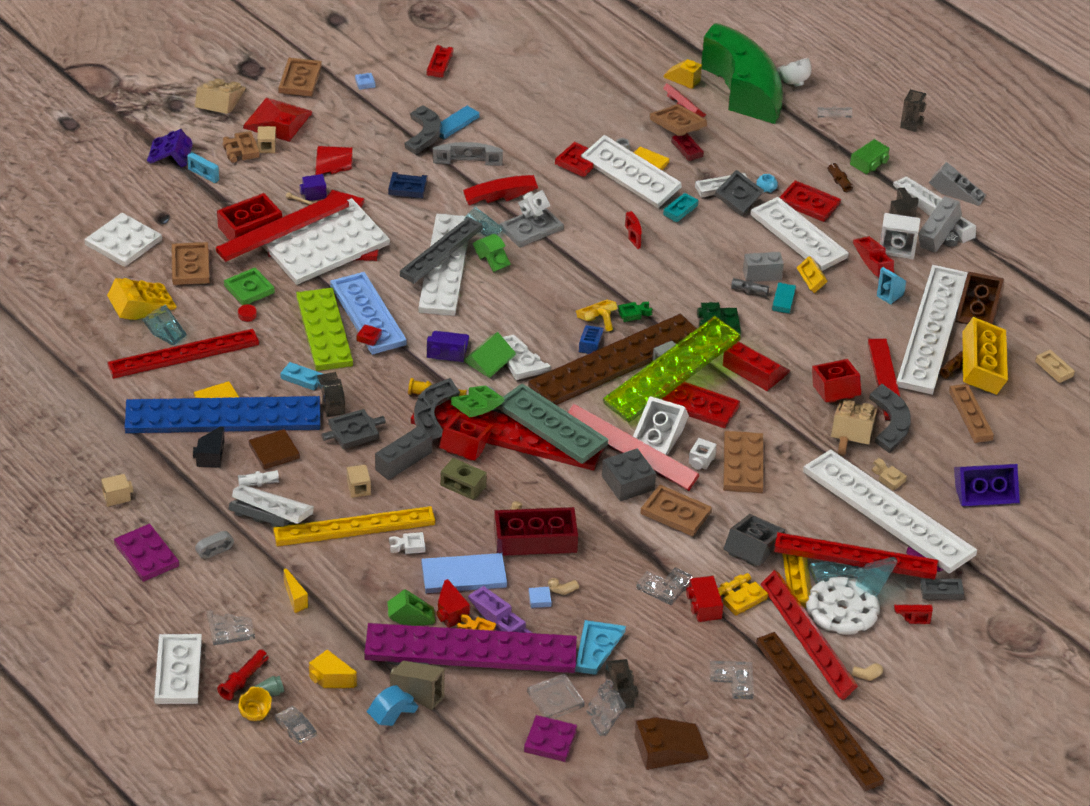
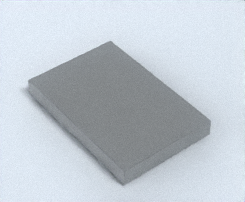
M546 208L542 210L543 214L536 218L533 216L526 218L524 214L500 223L499 228L520 248L563 230L564 224Z

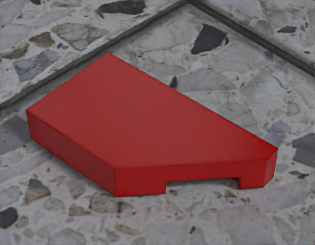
M894 605L895 613L902 615L909 624L931 623L932 605Z

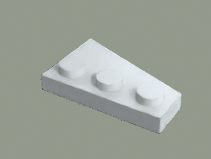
M515 335L503 337L516 353L506 363L515 380L551 371V366L548 363L544 364L536 353H531L528 350V346Z

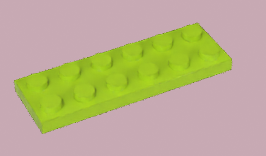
M333 288L296 292V299L315 370L321 371L353 366L352 355Z

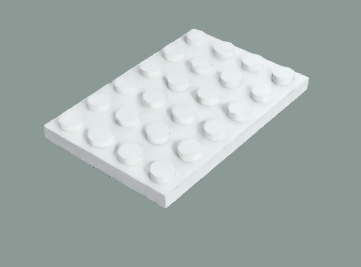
M351 198L347 200L349 207L263 245V248L267 252L269 251L270 256L292 281L298 285L358 259L361 255L390 245V239Z

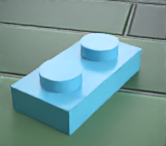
M193 152L187 156L188 170L213 183L219 181L218 165Z
M289 362L280 373L281 379L313 391L323 380V373Z

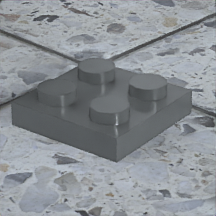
M735 170L717 189L714 195L742 216L763 194L764 190L738 170Z

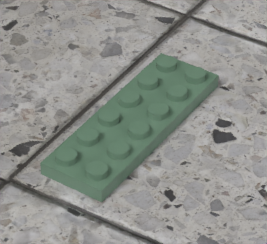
M523 383L503 396L504 402L496 407L581 464L608 445V438Z

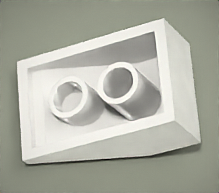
M650 396L633 437L668 455L682 434L689 417L686 407Z

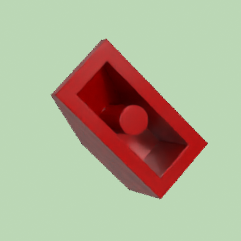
M446 579L438 599V611L436 614L440 622H444L448 628L461 623V616L463 614L470 617V604L449 579Z

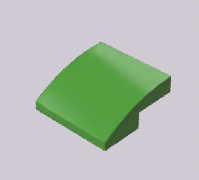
M486 385L470 387L468 395L451 398V405L468 417L487 413L504 402L502 396Z

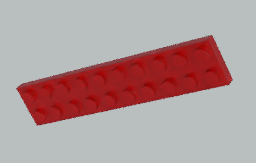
M451 400L438 405L434 410L436 420L442 429L457 412L464 413L451 405ZM489 411L473 417L493 425V429L486 442L487 444L595 471L605 449L604 447L581 464L507 414ZM413 413V415H412V417H411V424L416 425V424H415V421H414V413Z

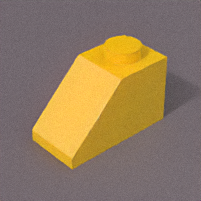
M686 59L672 66L664 74L663 78L693 89L701 81L702 64Z
M328 649L309 662L310 679L323 688H355L357 686V672Z

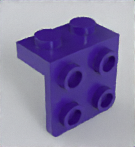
M182 129L171 131L163 137H157L152 142L147 161L151 164L172 155L180 167L186 166L188 163L187 156L190 154L193 146L192 140Z
M433 331L432 336L427 338V358L464 362L469 335Z

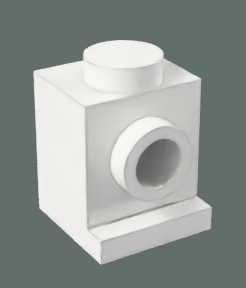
M698 438L689 453V464L695 469L703 468L707 470L712 460L715 459L717 444ZM701 448L707 449L708 452L702 451Z

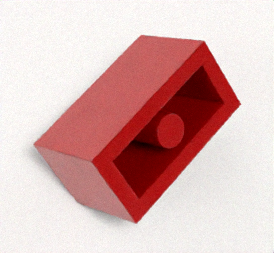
M714 576L690 578L689 587H686L687 599H691V612L696 615L697 622L722 619L723 603Z

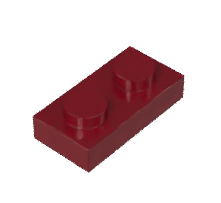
M688 133L683 136L675 135L671 137V143L688 161L704 156V151Z

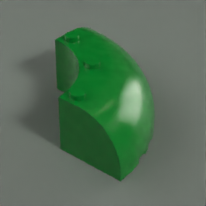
M714 23L704 35L701 61L702 70L708 71L717 77H722L725 80V84L730 90L728 110L776 124L782 108L783 88L774 62L765 50L748 36L728 26Z

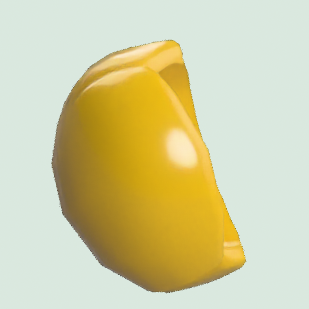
M250 687L245 694L241 695L238 710L249 721L262 720L270 712L272 697L262 687Z

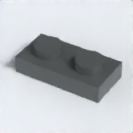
M921 579L920 581L922 599H963L964 597L961 579Z

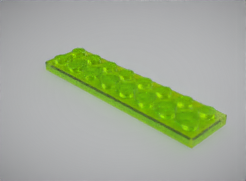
M714 316L605 396L603 403L630 423L643 413L650 396L658 399L665 397L740 341L741 335Z

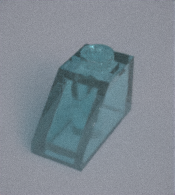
M166 304L153 310L142 319L154 336L173 346L187 335Z
M890 557L867 563L863 569L859 567L854 576L856 579L855 585L877 597L896 566L897 558Z

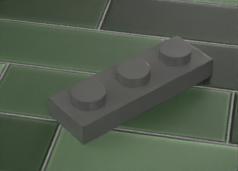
M239 499L229 503L228 510L235 512L234 514L237 516L253 517L254 521H266L271 523L273 527H284L291 523V521Z

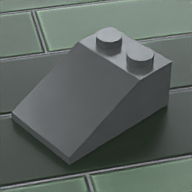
M749 514L730 528L723 550L727 551L732 557H740L747 560L746 562L750 565L760 566L767 560L775 548L777 532L785 533L786 529Z

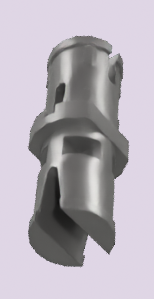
M733 278L731 283V289L745 291L748 295L756 294L764 297L768 295L769 286L754 283L753 280L746 282Z

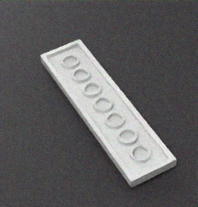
M436 214L430 246L468 216ZM468 241L424 276L418 313L455 316Z

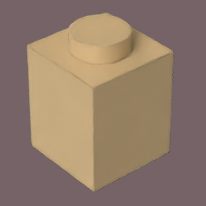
M258 126L257 144L259 153H275L276 127Z
M366 465L347 467V484L351 498L371 495V481Z
M125 474L101 479L102 493L107 507L131 501L130 493L133 492L131 481H127Z

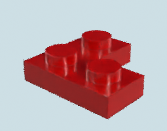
M573 142L555 158V165L582 177H585L593 169L594 163L581 158V155L589 148L577 142Z

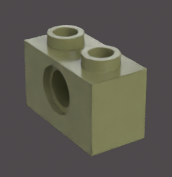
M452 458L441 471L440 486L469 499L475 500L486 487L487 472L458 459Z

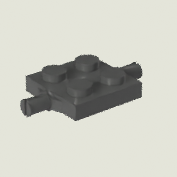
M365 409L328 419V425L332 431L322 433L321 436L323 441L334 438L339 442L342 449H347L379 439V432L375 426L385 424L386 420L384 416L373 419L366 413Z

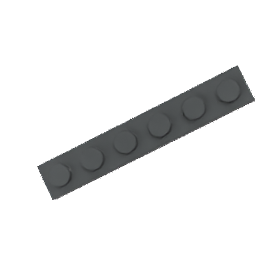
M467 217L401 269L400 277L415 284L482 230V223Z

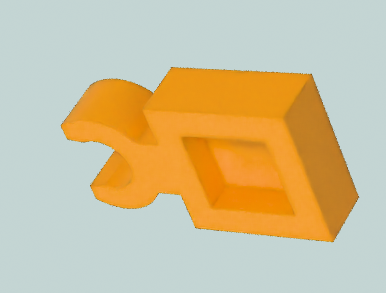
M464 614L461 616V621L466 624H457L459 629L491 631L496 629V623L480 617L473 621L468 615Z

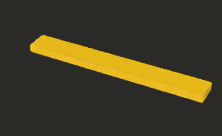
M432 506L273 527L276 547L432 526L435 525V517Z

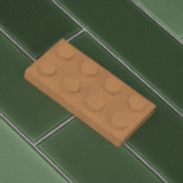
M724 432L723 491L763 493V433Z

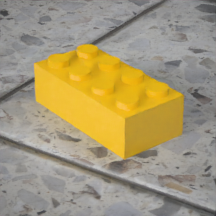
M973 317L962 332L963 382L997 395L1008 381L1006 329Z

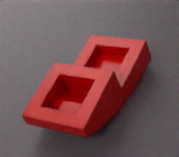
M632 211L627 212L625 227L629 231L628 239L639 249L641 248V225Z

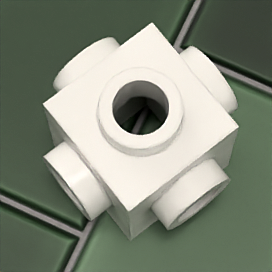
M543 190L536 193L531 191L523 195L524 199L518 202L520 210L526 218L531 216L536 218L543 214L542 210L551 206Z

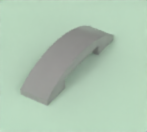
M448 143L433 147V163L450 164L451 160L485 161V165L503 166V150L482 143Z

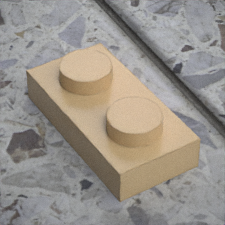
M1052 350L1036 356L1035 362L1059 383L1074 377L1075 371Z

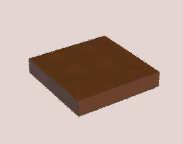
M285 429L249 440V446L263 470L300 459V453Z

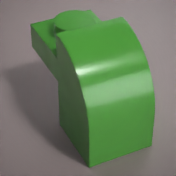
M491 234L472 243L479 259L487 258L493 272L511 265L503 249L506 245L498 235Z

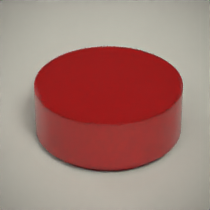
M242 305L238 308V317L245 322L252 321L257 317V310L253 305Z

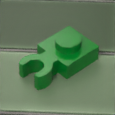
M647 301L642 302L640 305H637L636 302L618 305V312L623 322L639 320L642 315L651 316L653 309L649 308V302Z

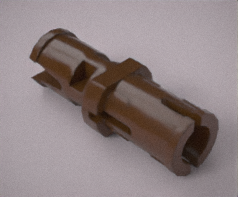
M836 163L830 164L827 170L834 177V182L839 184L844 192H850L853 189L851 186L853 184L848 180L847 174L844 171L842 172Z
M960 351L940 368L939 373L943 378H948L963 365V351Z

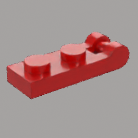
M436 45L427 68V75L443 78L449 61L453 56V47L448 46V48H444L442 45Z

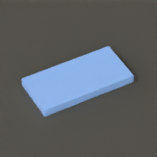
M502 553L421 559L425 593L441 592L444 580L449 579L458 591L478 590L482 586L487 589L507 587Z

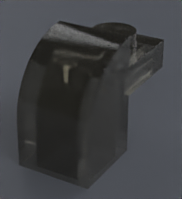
M905 187L898 188L896 200L891 201L889 214L916 218L918 197L912 198Z
M336 372L317 375V381L322 392V406L326 417L345 414L343 386Z

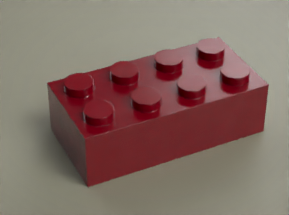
M575 507L494 510L496 553H502L503 556L577 553L578 530Z

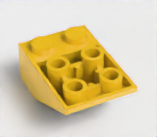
M115 278L107 294L119 318L138 320L173 310L177 307L164 284L158 282L150 283L143 280Z

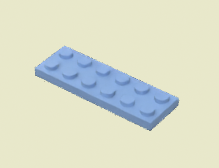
M365 272L330 281L331 288H333L335 295L358 333L364 324L382 329V335L374 346L366 344L372 355L407 345V339Z

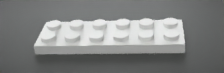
M606 135L602 136L581 155V158L594 163L593 168L657 208L663 205L682 187L680 181Z
M779 197L751 209L752 217L805 259L808 256L814 258L821 271L848 258L849 252Z

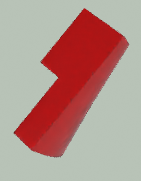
M318 146L315 175L330 172L332 175L339 171L351 170L353 147Z

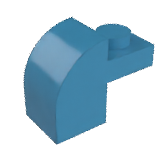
M394 685L378 694L367 710V713L379 725L393 726L401 712L415 713L419 706L413 701L414 698L409 693L403 692L397 685Z

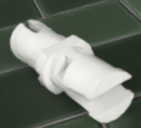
M278 470L265 473L255 471L253 474L238 475L239 486L262 487V484L279 483Z

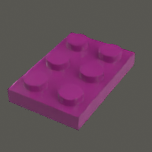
M150 523L114 538V545L143 582L179 567V560Z

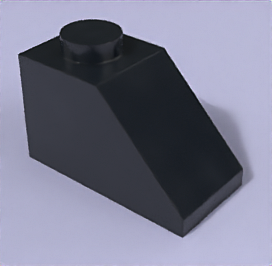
M220 426L198 439L197 447H193V459H196L197 467L220 468L225 443L224 427Z

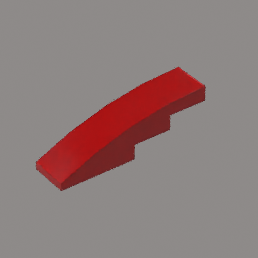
M523 175L484 182L464 189L463 192L468 205L484 199L488 204L502 197L507 202L538 189V185L534 175Z

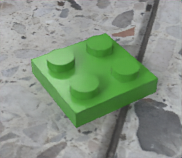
M256 267L224 280L226 289L241 305L250 304L275 293V287Z

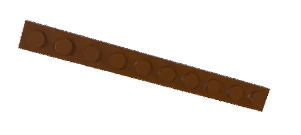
M772 632L757 638V646L862 789L868 791L883 785V776L778 635Z

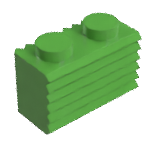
M873 139L851 154L850 165L867 175L870 171H875L878 166L888 161L890 148Z

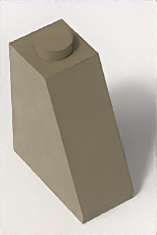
M402 661L391 670L390 686L397 685L403 692L409 693L414 698V701L428 709L433 710L444 698V668Z

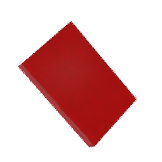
M796 180L779 197L794 210L822 222H825L841 204L840 198Z

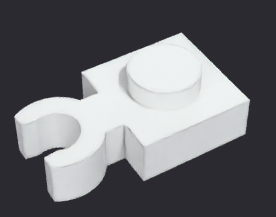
M423 532L403 534V538L389 537L391 553H397L401 550H405V554L425 552Z

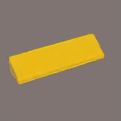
M782 553L786 583L803 608H806V603L810 596L809 591L812 588L808 560L806 557Z

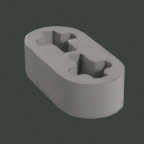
M221 531L200 540L196 544L195 550L202 559H207L230 549L234 544V539L229 532Z

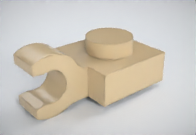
M878 458L873 462L876 466L872 468V471L879 475V481L894 491L906 482L907 476L893 466L887 468L886 463L882 459Z

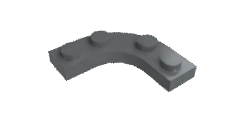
M424 105L410 113L411 119L423 126L422 131L404 143L405 148L415 155L432 145L441 134L442 124L438 114Z
M451 378L426 388L419 395L415 404L414 421L416 427L420 426L432 436V444L441 441L443 432L442 427L436 420L434 410L438 405L460 394Z
M881 384L870 394L869 399L884 409L891 420L888 427L875 438V443L890 453L907 436L911 424V415L903 399Z

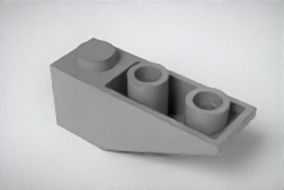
M947 162L934 173L929 181L940 193L977 206L982 203L986 196L981 189L977 188Z

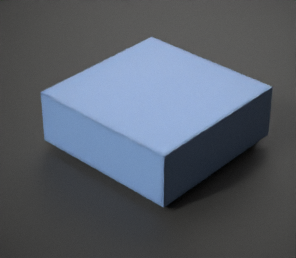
M372 73L355 75V81L359 90L375 88Z
M549 587L529 588L531 608L551 607Z

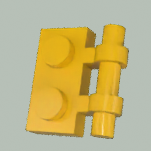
M749 573L740 574L729 583L724 582L720 584L718 588L720 596H725L723 604L735 616L768 599V593L756 581L751 584L747 583L751 580ZM736 587L740 589L736 592L733 591V589Z

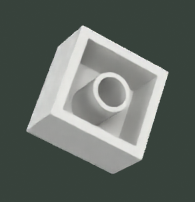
M884 214L880 244L885 247L886 255L914 259L920 218Z

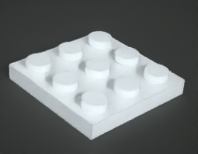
M121 213L84 240L86 246L126 267L162 241V234Z

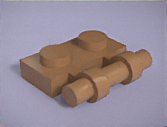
M251 131L236 133L232 139H229V137L223 138L222 145L227 151V158L232 163L237 162V156H241L242 160L260 157Z

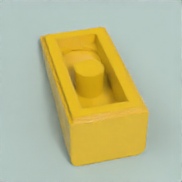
M283 569L284 584L293 611L298 613L308 608V593L288 569Z

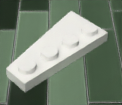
M240 485L233 489L232 497L297 524L313 514L314 506L245 485Z

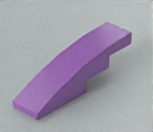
M482 586L468 596V599L486 620L496 623L497 631L532 633L526 628V622L512 613L511 605L486 587Z

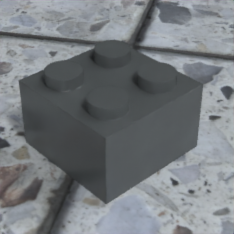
M638 448L603 459L602 477L620 502L655 490L656 472Z

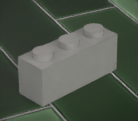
M946 196L942 198L918 233L921 248L935 253L938 251L962 216L960 201Z

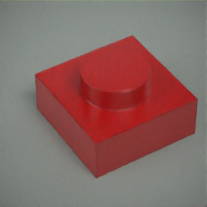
M364 324L357 334V341L374 346L382 335V329Z

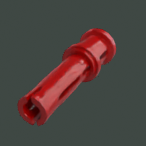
M259 649L237 672L231 673L228 676V680L217 687L220 696L225 700H232L234 694L244 688L246 680L269 659V656H265L267 653Z

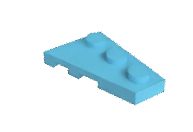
M585 620L575 672L596 675L625 633L626 626Z

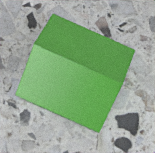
M496 332L464 359V362L488 378H491L516 353L499 332Z

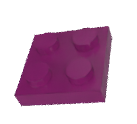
M536 715L524 745V752L566 762L577 731V725Z

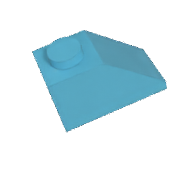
M882 267L877 297L890 305L904 295L906 280Z

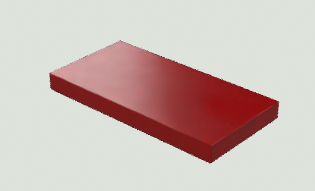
M672 377L669 378L657 397L658 399L686 407L689 417L726 429L740 406V400Z

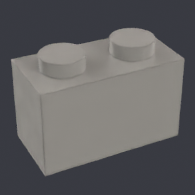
M781 253L745 254L743 273L746 282L750 280L754 282L782 280L784 263Z

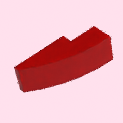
M870 236L853 240L860 257L873 274L879 278L882 267L894 273V260L886 255L884 246Z

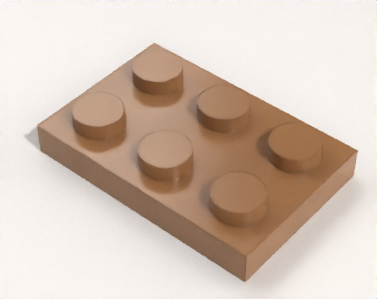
M288 58L278 87L279 93L312 97L322 68V61Z
M679 104L650 113L651 121L677 136H683L688 132L698 131L700 128L707 126L706 119Z
M208 242L172 244L173 285L210 283Z
M659 485L641 507L640 514L693 537L712 513V507Z

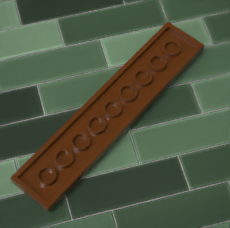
M680 313L528 380V386L555 405H558L651 363L655 347L673 341L683 349L702 340L703 334Z

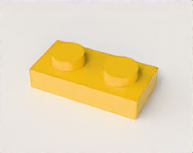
M808 256L796 267L813 293H816L828 282L811 256Z

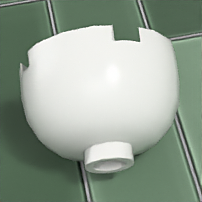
M809 58L787 64V66L782 65L777 68L781 80L786 84H794L795 87L803 85L804 81L810 77L812 70Z

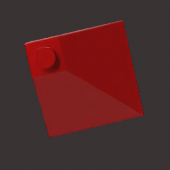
M266 97L243 125V129L258 133V126L276 127V138L290 142L312 115V110Z

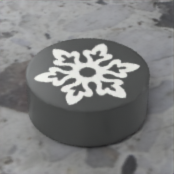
M951 231L942 244L948 247L956 246L959 235Z

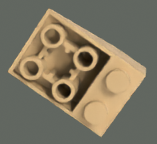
M215 78V80L203 83V85L197 87L195 107L226 114L230 113L240 100L246 86H241L239 82L226 83L224 79Z
M852 400L840 401L834 416L831 437L840 439L841 436L848 437L849 441L869 444L878 408L869 403L860 405L855 404V401Z

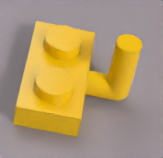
M606 299L576 310L577 318L583 319L586 322L596 319L595 317L601 315L603 316L605 330L611 331L613 327L610 314L611 311L617 309V304L615 301Z

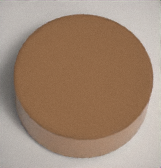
M840 437L838 455H846L848 437Z

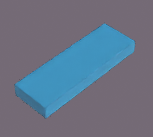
M468 105L441 121L442 127L439 137L446 139L478 119L480 112Z

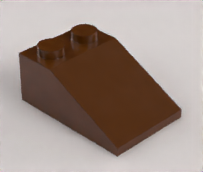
M968 271L955 322L968 324L975 317L993 324L1004 290V278Z
M659 717L636 721L634 738L646 770L708 759V753L696 724Z

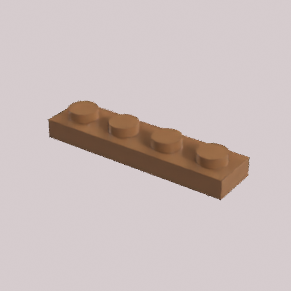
M969 385L950 386L949 393L974 443L992 441L994 434Z

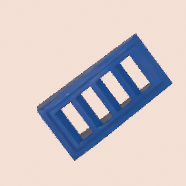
M586 325L580 338L579 352L590 354L598 350L604 328Z

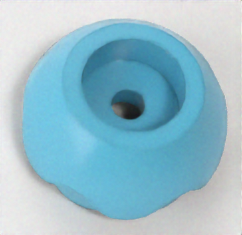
M763 174L757 179L756 185L762 188L764 192L772 193L777 189L778 182L773 175Z

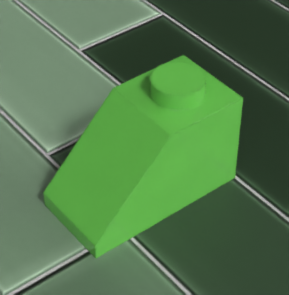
M406 589L387 602L389 618L401 625L418 626L433 625L435 623L434 607Z

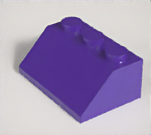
M1018 464L954 467L955 488L961 506L1020 503Z

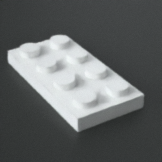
M159 634L155 704H198L202 634Z

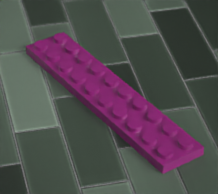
M368 623L364 660L408 661L436 665L575 673L577 636Z

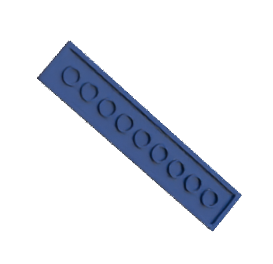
M320 396L126 399L125 433L211 432L220 426L224 427V432L279 431L283 429L320 430Z

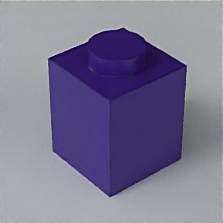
M323 174L302 177V184L299 185L300 194L304 195L305 200L314 201L327 197L326 182Z

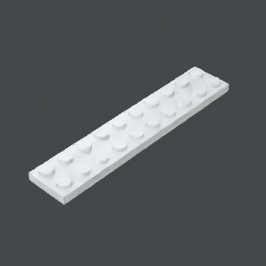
M932 265L896 383L898 387L933 395L968 272Z
M829 450L804 466L803 472L924 557L938 560L937 566L950 574L976 556L977 549L834 451Z

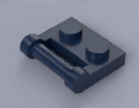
M392 172L388 195L423 198L428 175L413 176Z

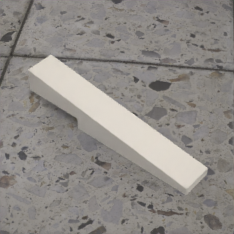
M909 177L893 182V186L929 216H931L942 200L941 197ZM960 217L951 231L959 235L958 241L963 244L976 238V225Z

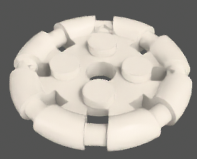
M832 577L826 582L820 581L809 591L810 596L806 603L809 616L813 617V621L826 631L830 632L832 630L840 635L857 634L860 630L865 631L869 629L878 619L880 603L877 596L872 594L873 590L858 580L854 582L850 581L847 577ZM841 605H842V606H846L847 609H844V608L838 607V606H841Z

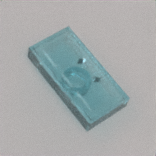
M476 206L464 218L465 220L467 217H470L482 223L480 233L485 237L491 234L499 235L503 230L499 224Z

